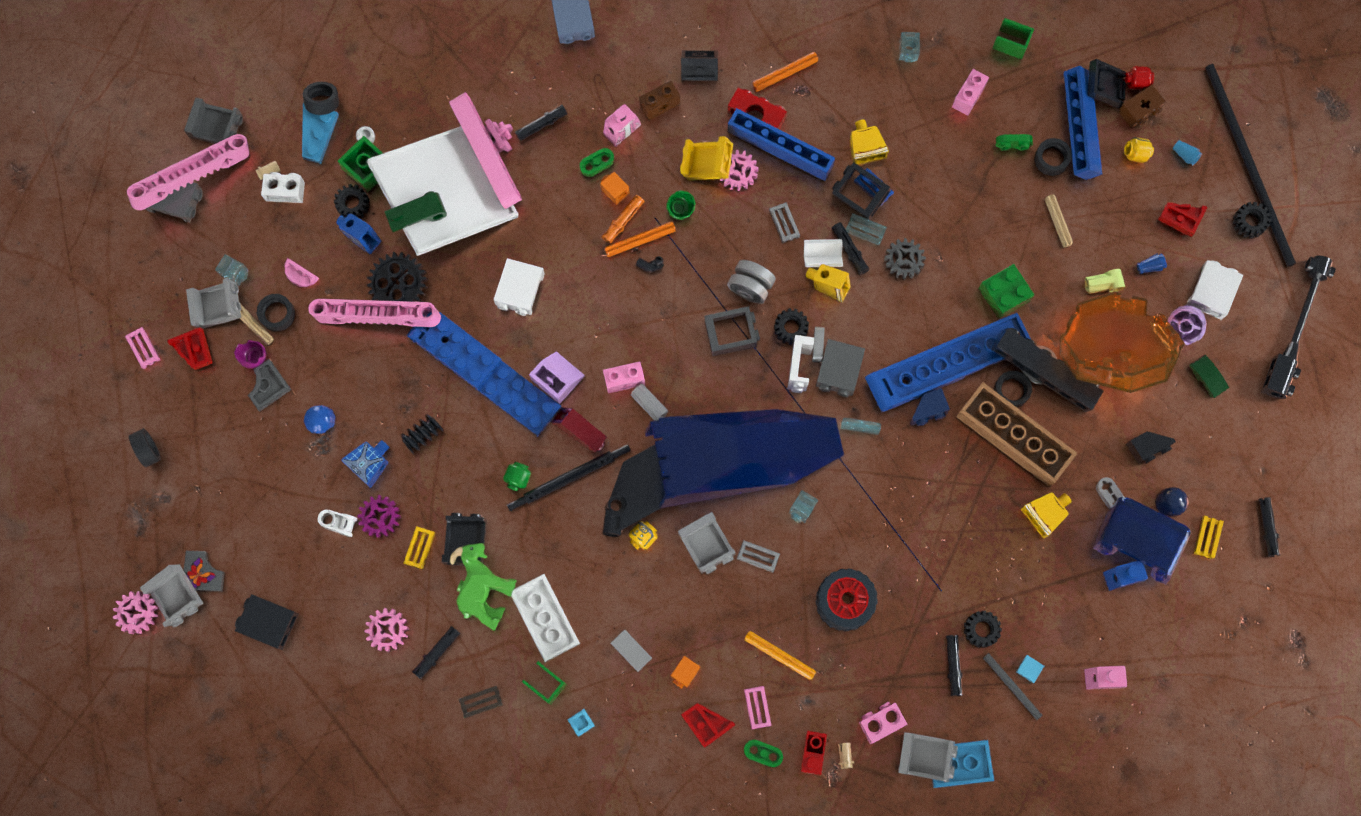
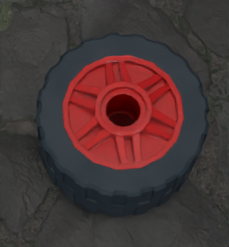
M848 568L834 571L819 586L815 601L817 612L823 622L827 623L829 627L835 628V630H856L868 622L875 613L878 603L875 585L867 575L858 570ZM847 596L851 603H844L842 597Z

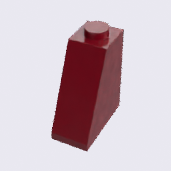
M562 407L551 421V423L591 452L600 451L606 443L607 436L573 408Z

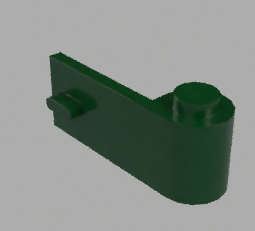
M429 191L422 197L384 211L392 232L426 219L434 222L447 216L440 194L434 191Z

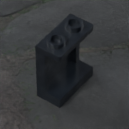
M451 513V516H446L444 554H442V563L444 565H452L450 557L457 548L468 544L482 543L485 545L487 520L481 514H470V517H466L461 513ZM457 556L456 562L453 565L465 566L461 556ZM479 557L478 560L484 563V558Z
M251 594L250 598L248 597L244 602L242 615L235 622V631L283 650L299 613Z

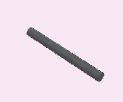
M989 653L984 656L983 659L1036 720L1042 717L1040 711Z

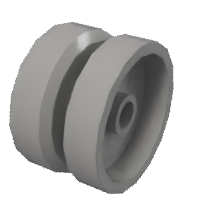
M739 260L735 268L736 274L731 275L727 283L728 288L747 301L763 304L768 296L767 290L772 288L776 277L768 269L755 262Z

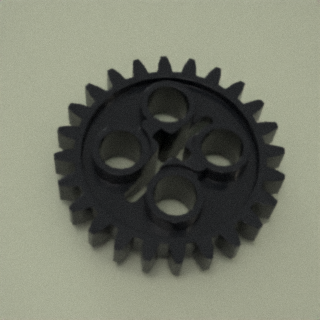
M393 252L392 257L386 254V260L379 258V265L373 264L376 269L369 270L373 276L367 277L371 281V283L367 284V287L372 288L368 294L374 295L371 299L372 301L422 302L419 296L426 295L422 290L428 288L424 284V282L428 281V278L423 277L427 272L421 270L423 265L421 263L417 264L418 260L416 258L412 259L410 254L405 257L403 252L398 257L397 253ZM396 266H400L399 272L393 274V269ZM410 277H414V282L411 285H407V280ZM388 280V285L382 288V282ZM398 292H402L401 298L396 300L395 295Z

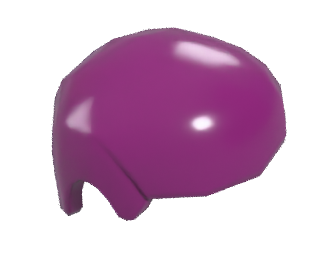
M248 340L245 344H238L234 351L235 359L243 367L249 369L256 368L264 363L267 355L265 347L260 342Z

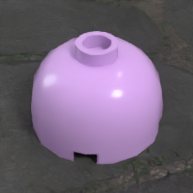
M1185 305L1178 307L1170 314L1166 329L1173 341L1189 345L1203 337L1207 322L1200 309Z

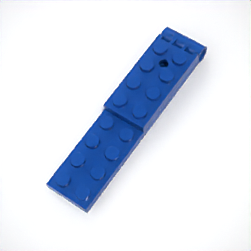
M439 312L441 320L438 325L434 327H412L406 334L414 343L427 351L537 437H539L562 408L561 405L504 363L500 357L441 312ZM444 339H449L447 343H443Z
M1015 313L867 375L865 380L880 411L885 412L891 408L898 407L923 396V394L943 388L964 379L965 376L1005 360V358L991 350L1002 330L1008 327L1014 328L1025 339H1031L1019 314Z

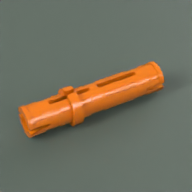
M634 195L615 220H612L610 227L601 238L606 243L611 244L616 236L624 231L628 221H630L645 201L639 195Z

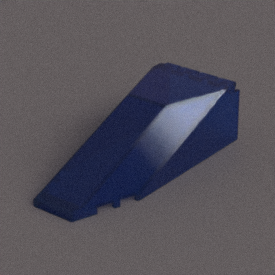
M779 409L670 416L659 418L657 421H651L645 431V436L653 435L654 438H662V440L655 441L658 458H666L659 461L662 477H670V479L663 480L666 495L659 504L660 508L792 485L805 476L844 456L836 418Z

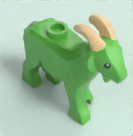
M468 544L459 547L450 557V563L453 565L456 562L457 556H461L467 571L465 581L461 580L457 591L460 592L457 598L458 609L464 615L463 618L468 619L473 615L481 623L495 631L506 608L490 607L486 602L489 592L493 589L511 596L517 580H506L495 576L486 565L478 560L479 557H488L484 553V544Z

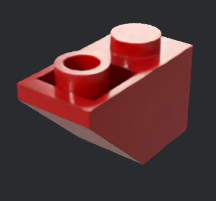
M807 731L800 772L815 775L822 774L827 734Z

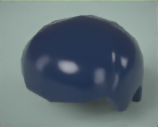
M1176 487L1161 490L1155 500L1157 509L1164 516L1181 515L1187 510L1189 503L1186 493Z

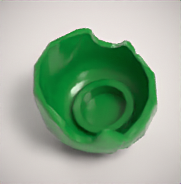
M682 190L672 194L666 203L668 214L678 220L690 217L696 205L694 196L688 191Z

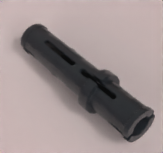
M561 104L550 112L546 111L540 118L514 132L521 142L542 128L553 125L555 121L568 115V113Z
M842 222L835 224L831 229L838 239H842V246L849 256L848 260L854 264L859 275L865 274L870 268L864 261L862 252L858 251Z
M1260 498L1258 500L1265 534L1263 535V540H1266L1268 557H1275V555L1278 557L1281 556L1278 543L1280 536L1276 531L1272 498Z
M450 626L429 653L422 656L423 660L412 670V673L422 680L430 668L437 665V660L460 633Z
M959 635L946 636L949 666L947 678L950 679V696H963V673H961Z

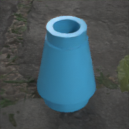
M1180 140L1173 147V150L1187 164L1192 166L1202 156V153L1199 152L1200 149Z

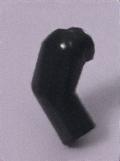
M657 256L653 261L648 262L639 258L636 266L648 273H652L663 268L664 259Z

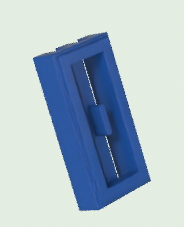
M865 169L867 172L878 178L870 169ZM861 174L854 180V183L872 199L876 195L873 191L876 193L879 191L875 184ZM891 190L884 202L894 194V191Z

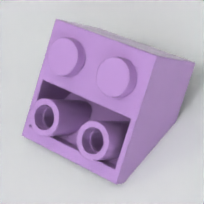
M554 352L543 359L529 374L531 380L559 404L585 377L583 373L558 352Z

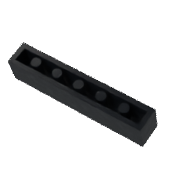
M1008 327L1002 330L991 348L992 351L1085 412L1094 409L1104 390L1099 388V384L1091 380L1088 381L1081 372L1067 367L1068 364L1066 362L1052 357L1051 352L1046 349H1040L1033 340L1025 339L1014 328Z

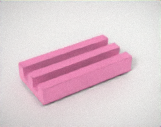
M143 327L125 336L141 368L145 369L147 365L160 361ZM139 333H141L144 341L146 342L153 356L152 358L149 356L142 340L140 339L138 335ZM132 337H135L136 341L138 342L146 358V361H143L137 347L135 346L132 340Z
M764 686L744 689L751 729L771 726ZM757 691L761 692L766 723L762 722ZM751 692L753 693L758 724L756 725L749 696Z

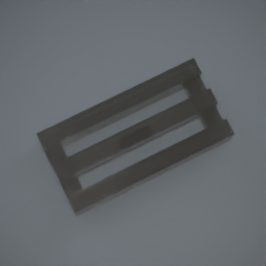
M497 686L459 699L464 718L503 706ZM495 692L493 696L465 705L466 701ZM495 699L498 701L489 706L467 712V709Z

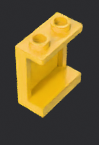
M726 136L719 137L718 142L693 143L690 139H686L685 146L683 147V160L680 165L681 174L688 180L728 179L733 143Z

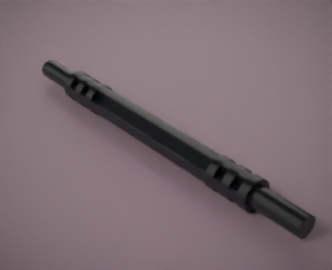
M626 444L612 452L608 451L524 493L523 497L507 504L509 511H512L526 503L530 504L614 462L615 458L631 451V449Z

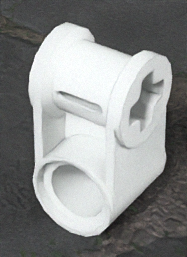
M323 510L319 513L318 522L322 527L338 534L352 537L353 534L351 532L358 518L331 510ZM332 515V522L324 524V518Z

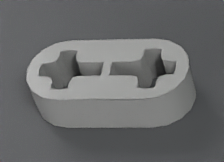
M824 327L814 328L812 362H822Z
M1107 477L1097 482V493L1107 508L1116 513L1122 511L1126 507V499L1115 482ZM1103 483L1110 485L1108 490H1103L1101 488L1103 486ZM1114 499L1116 501L1120 500L1121 503L1119 504V507L1113 506L1112 503H1114Z

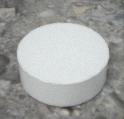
M364 126L357 130V141L363 136L372 143L375 141L374 131L370 127Z

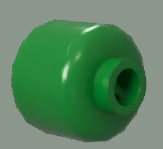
M516 461L514 464H509L503 477V481L508 483L507 488L518 491L519 488H526L531 476V471L528 470L529 466Z

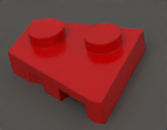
M1167 202L1158 220L1192 237L1208 207L1202 205L1198 208L1191 207V204L1179 205Z
M196 328L167 340V343L187 361L192 369L197 370L213 363L202 328Z
M698 703L681 714L704 748L735 726L734 722Z

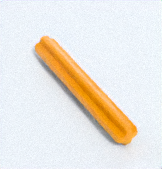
M749 631L745 636L744 640L805 678L811 680L816 673L814 669L755 633Z

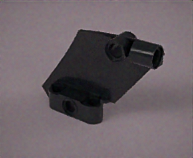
M710 415L622 463L610 499L605 505L603 535L619 537L621 530L689 494L690 486L709 488L718 424ZM698 456L704 457L706 463H700L698 460ZM612 502L619 505L618 511L611 508Z

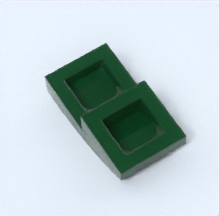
M1207 355L1201 356L1189 365L1197 380L1202 381L1211 398L1217 397L1230 388L1220 371Z

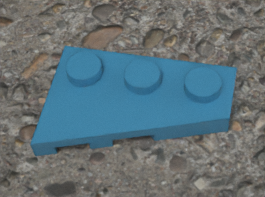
M303 103L302 157L304 160L322 163L339 116L338 112L333 111L325 115H315L307 111Z

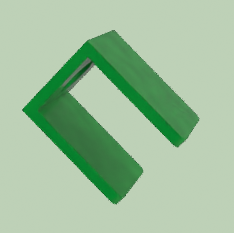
M1004 18L999 31L1025 40L1026 43L1021 45L997 36L992 48L1022 59L1034 28Z
M537 661V665L561 684L550 698L547 699L524 679L522 683L551 705L567 684Z

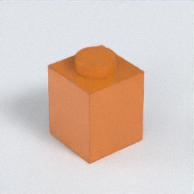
M615 172L610 175L607 174L601 180V190L615 205L630 194L629 186Z
M684 656L671 674V678L674 679L672 683L681 689L683 686L688 688L701 667Z

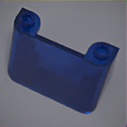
M1120 497L1106 513L1093 549L1103 555H1113L1116 551L1124 553L1152 567L1151 576L1154 580L1166 585L1170 581L1189 541L1191 530L1187 526L1131 498Z

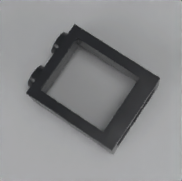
M853 162L851 166L848 165L845 168L841 181L838 180L832 187V194L870 221L891 192V187ZM855 171L881 187L865 210L840 193Z

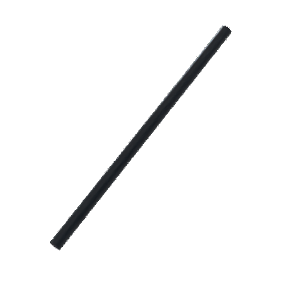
M1210 64L1205 67L1260 203L1263 204V209L1267 207L1266 214H1271L1269 217L1271 222L1269 224L1286 266H1293L1296 264L1292 251L1214 64Z

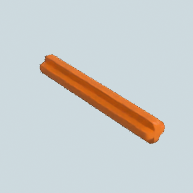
M812 52L754 81L752 86L758 92L817 63L818 56L815 52Z
M668 222L605 247V252L608 257L673 233L676 231L674 223Z

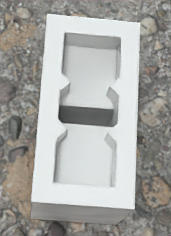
M271 172L270 174H264L261 195L267 202L303 203L305 182L301 175L296 173L281 175L277 172ZM278 184L276 188L271 189L272 185ZM296 185L294 189L289 190L290 186Z

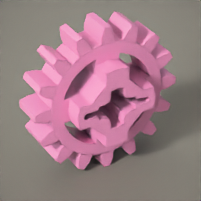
M736 150L734 155L732 154L728 179H720V181L725 180V187L730 184L731 190L737 187L738 191H740L741 186L748 189V183L750 185L754 184L753 179H757L758 167H756V160L751 161V154L747 157L746 151L739 154L738 150ZM750 170L751 172L749 176L746 178V173H748Z
M130 591L129 597L122 595L123 601H116L119 607L113 608V611L117 612L113 619L119 620L116 626H122L121 631H128L129 634L133 635L135 631L138 634H142V629L148 631V625L155 624L152 619L158 617L157 614H154V611L158 609L157 606H153L155 600L149 599V594L143 595V592L137 591L136 594ZM138 611V612H141L142 614H134V615H133L132 613H129V612Z
M387 608L383 609V613L377 610L376 617L369 616L372 620L371 623L366 622L369 629L364 630V632L370 634L366 640L373 641L371 643L372 647L378 645L379 651H382L384 647L387 652H390V647L397 650L398 643L404 644L401 639L408 637L404 634V631L409 630V627L403 625L407 620L400 619L402 617L400 612L395 615L396 610L394 609L390 613ZM384 617H392L388 621L380 620ZM398 624H399V634L396 633V627L398 626ZM381 625L389 627L388 629L392 635L384 633L385 630ZM375 626H377V633H376V635L374 634V628H375ZM386 639L393 640L389 643H382V641L384 642Z

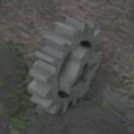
M904 238L903 242L897 239L896 245L891 243L890 249L886 250L887 255L884 258V261H888L885 267H891L889 273L896 272V278L903 275V279H906L907 275L913 278L914 273L918 275L921 271L920 269H923L925 265L922 262L926 260V257L922 256L925 251L919 250L920 244L915 246L914 240L912 239L909 243L907 238ZM893 254H894V257L896 258V262H895V263H894V261H893ZM915 254L917 257V264L915 263L916 260L914 259Z

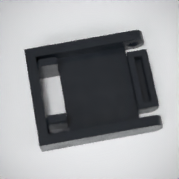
M1099 59L1090 61L1088 96L1113 107L1121 108L1125 103L1123 101L1125 100L1126 83L1123 78L1126 72Z

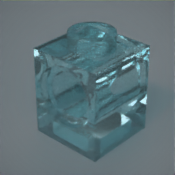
M901 32L899 60H904L905 62L917 61L920 54V32ZM910 46L913 50H908L906 47Z
M226 254L215 269L220 276L236 282L238 286L246 280L249 271L243 263Z
M801 490L789 510L791 518L799 523L801 521L806 523L818 503V499Z

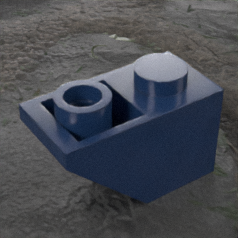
M942 388L923 394L910 421L911 426L915 424L922 426L927 424L930 419L940 420L946 417L950 408Z

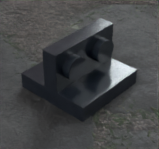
M682 50L681 80L718 81V50Z

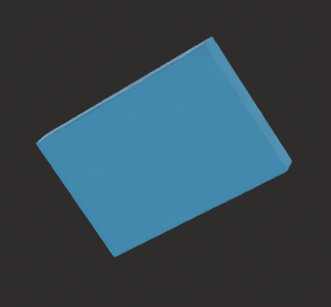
M988 740L955 744V746H958L957 757L952 760V766H955L953 779L950 778L949 782L932 779L933 788L994 781Z

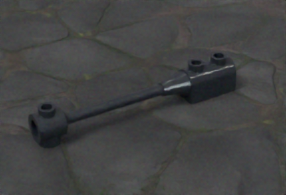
M1317 255L1309 257L1304 270L1308 272L1312 282L1292 340L1289 342L1283 354L1279 353L1272 358L1261 393L1278 399H1286L1287 396L1291 397L1294 393L1295 386L1291 385L1293 378L1298 379L1301 373V369L1297 368L1301 335L1320 281L1332 278L1336 270L1335 267H1332L1333 261L1330 258Z

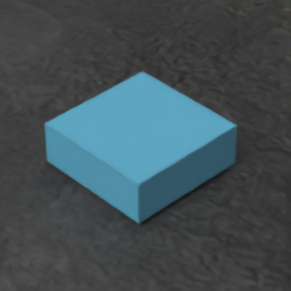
M1026 655L1016 673L1035 683L1044 665Z
M585 709L567 719L578 737L595 726Z

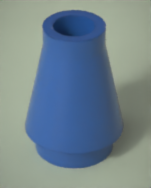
M1156 253L1136 264L1139 274L1163 271L1164 268H1167V263L1162 253Z

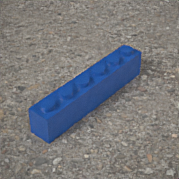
M1077 66L1064 71L1074 175L1088 180L1102 175L1095 99L1088 96L1089 70Z
M737 108L728 122V133L824 181L834 166L835 157Z

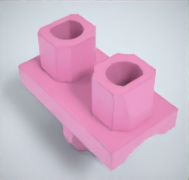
M491 119L486 120L487 126L485 128L490 137L495 138L493 143L498 153L504 150L507 152L512 150L507 141L512 138L510 134L513 130L511 124L505 125L503 122L497 124L492 122Z

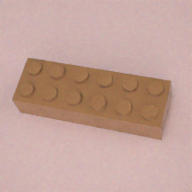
M985 383L980 385L956 416L1048 487H1051L1077 455V452Z

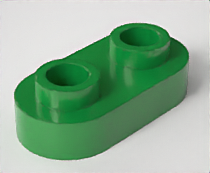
M1004 134L996 137V147L1000 148V150H1009L1011 148L1028 150L1033 145V136L1029 134Z
M602 148L585 157L580 162L581 173L586 177H592L611 167L614 163L613 152L608 148ZM608 158V161L604 162L602 159ZM588 166L592 167L591 170H586Z
M750 740L744 746L745 756L752 761L769 767H777L783 761L782 751L772 745L758 740ZM752 746L757 747L758 752L756 754L750 752ZM771 753L776 754L777 758L775 761L769 759Z

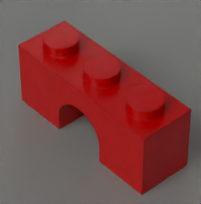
M739 87L730 100L727 113L733 115L736 108L747 114L758 112L763 117L761 121L779 130L785 122L787 111L782 106L773 105L764 97H757L749 90Z

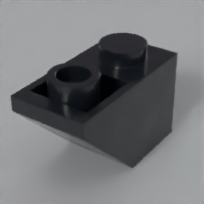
M1147 431L1130 440L1126 446L1138 464L1143 461L1147 464L1156 459L1155 454L1161 452L1163 455L1172 450L1171 445L1176 441L1174 438Z

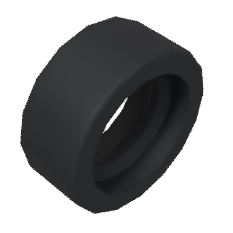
M315 82L303 90L302 95L305 109L312 114H329L339 106L337 88L331 83ZM321 95L330 97L323 101L312 100Z
M1057 138L1046 139L1035 152V165L1045 175H1059L1066 170L1071 162L1072 152L1068 144L1063 140ZM1047 148L1059 150L1064 157L1062 164L1059 166L1047 164L1042 158L1044 150Z
M281 294L267 295L260 300L257 306L256 314L258 320L266 329L271 331L285 330L292 325L295 319L294 306ZM276 302L284 304L287 309L285 318L277 323L269 322L265 316L267 308Z
M1008 371L997 379L994 391L1018 408L1023 406L1030 398L1032 384L1024 373ZM1015 379L1023 385L1024 393L1020 399L1009 400L1003 395L1002 385L1006 380Z
M143 428L129 435L130 445L144 467H148L161 460L158 448L147 430Z

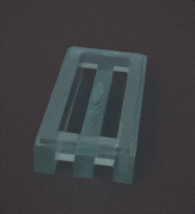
M853 213L846 227L847 233L879 246L887 229L886 226ZM851 226H854V227H856V228H859V229H861L862 231H865V232H867V233H871V234H874V235H876V236H879V238H875V237H873V236H870V235H868V234H865V233H863V232H860V231H858V230H855V229L851 228Z
M843 418L840 429L878 435L881 430V424Z

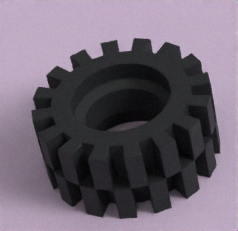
M348 184L349 187L347 188L344 185L342 186V191L339 188L337 190L339 194L335 193L334 196L336 198L334 199V204L339 214L347 217L351 213L356 217L361 216L363 218V213L367 214V208H370V200L363 188H359L356 184L354 187L352 184ZM349 197H357L359 203L356 207L348 208L345 206V202Z
M1248 202L1246 205H1242L1233 216V219H1235L1233 225L1236 224L1234 227L1235 231L1239 229L1238 234L1244 233L1243 237L1247 238L1249 236V239L1262 235L1271 222V219H1269L1271 214H1266L1267 207L1262 209L1263 204L1260 203L1257 206V202L1252 204ZM1246 215H1254L1258 219V225H1249L1245 220Z
M791 308L787 311L783 310L775 320V335L784 344L787 342L789 343L788 345H792L795 335L807 336L809 321H807V316H804L802 311L800 313L797 312L798 309L794 308V311ZM789 320L797 322L799 329L795 333H788L784 328V324Z
M978 611L967 618L964 624V634H966L967 637L965 638L970 641L971 645H976L978 648H986L997 642L1001 636L1000 632H1002V628H1000L1001 622H998L997 616H993L991 612ZM978 622H985L989 625L990 633L988 636L981 637L976 633L975 627Z

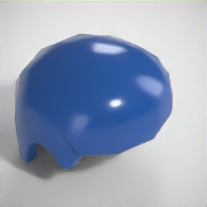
M315 405L306 411L304 424L311 433L323 434L335 425L336 416L329 407Z

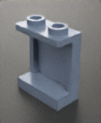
M552 0L560 43L570 44L574 41H587L595 37L588 0Z

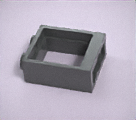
M749 306L704 316L712 356L757 347V341H760L758 329L754 330L753 323H756L754 312H750ZM745 315L751 339L719 346L714 322Z

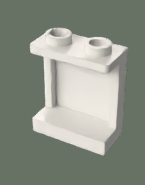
M507 258L494 297L497 308L508 311V309L514 310L515 313L526 316V314L532 315L534 299L540 281H543L545 275L544 269Z
M1207 260L1202 265V272L1194 292L1186 305L1194 306L1200 309L1201 312L1222 320L1228 315L1243 275L1238 273L1236 269L1221 266L1217 261Z
M795 335L787 389H791V392L802 393L807 390L809 378L798 377L800 355H811L814 337Z

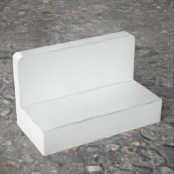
M842 239L804 240L805 267H820L821 264L830 267H842Z

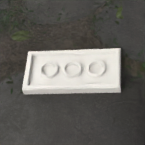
M545 574L513 590L511 597L544 662L580 644Z

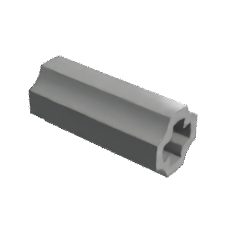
M641 383L630 394L655 422L660 421L667 415L668 410L644 384Z

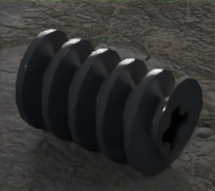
M426 414V421L419 420L420 426L413 424L414 431L409 428L407 429L408 436L403 433L401 434L403 443L413 455H415L413 448L420 451L419 444L426 446L425 439L433 440L431 434L439 436L437 429L444 432L433 416L431 417Z

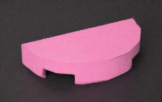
M287 258L284 265L285 274L293 285L308 287L319 280L317 276Z

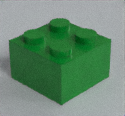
M363 136L337 162L341 169L368 193L378 182L367 163V159L384 153Z
M1015 264L984 280L978 288L998 320L1029 303L1035 295Z

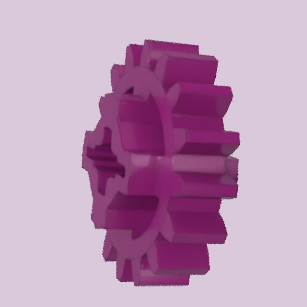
M378 495L377 500L371 496V502L364 501L365 507H359L362 514H358L357 517L362 519V521L358 524L364 526L362 531L365 533L369 531L368 535L371 537L375 533L377 538H380L382 533L387 537L389 530L393 533L395 532L392 528L394 525L399 526L396 519H400L401 516L396 513L400 509L394 507L396 504L394 501L389 503L390 498L387 496L384 500L381 495ZM379 504L386 505L389 508L382 509ZM378 513H381V514H382V515L380 516V518H381L380 520H377V519H376V518L378 517V515H377ZM376 524L379 527V529H374L369 525Z

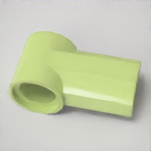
M1113 269L1104 274L1086 277L1085 289L1088 294L1103 291L1118 292L1125 289L1121 269Z

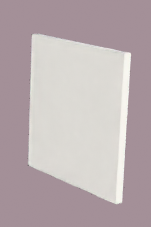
M461 126L367 159V163L391 208L422 197L429 191L440 194L447 212L445 218L434 222L426 219L403 228L417 256L518 218L519 214L514 205L505 209L500 203Z

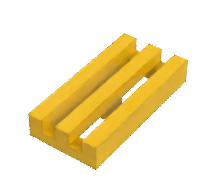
M1205 515L1202 517L1194 554L1211 559L1215 558L1224 521L1208 518ZM1207 522H1209L1210 525L1205 541L1204 550L1200 551ZM1217 525L1210 553H1208L1214 526Z
M416 526L404 564L423 570L435 536L434 531ZM419 532H422V536L417 547L413 562H411L410 558L412 556ZM429 534V537H428V540H427V542H426V545H425V548H424V551H423V554H422L420 563L418 564L417 562H418V559H419V556H420V553H421V550H422V547H423V544H424L426 535Z

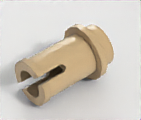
M274 161L261 168L258 166V169L255 171L259 179L262 180L264 174L280 172L281 170L277 162Z
M851 743L838 744L840 756L838 765H840L841 769L853 768L852 764H854V761H852Z

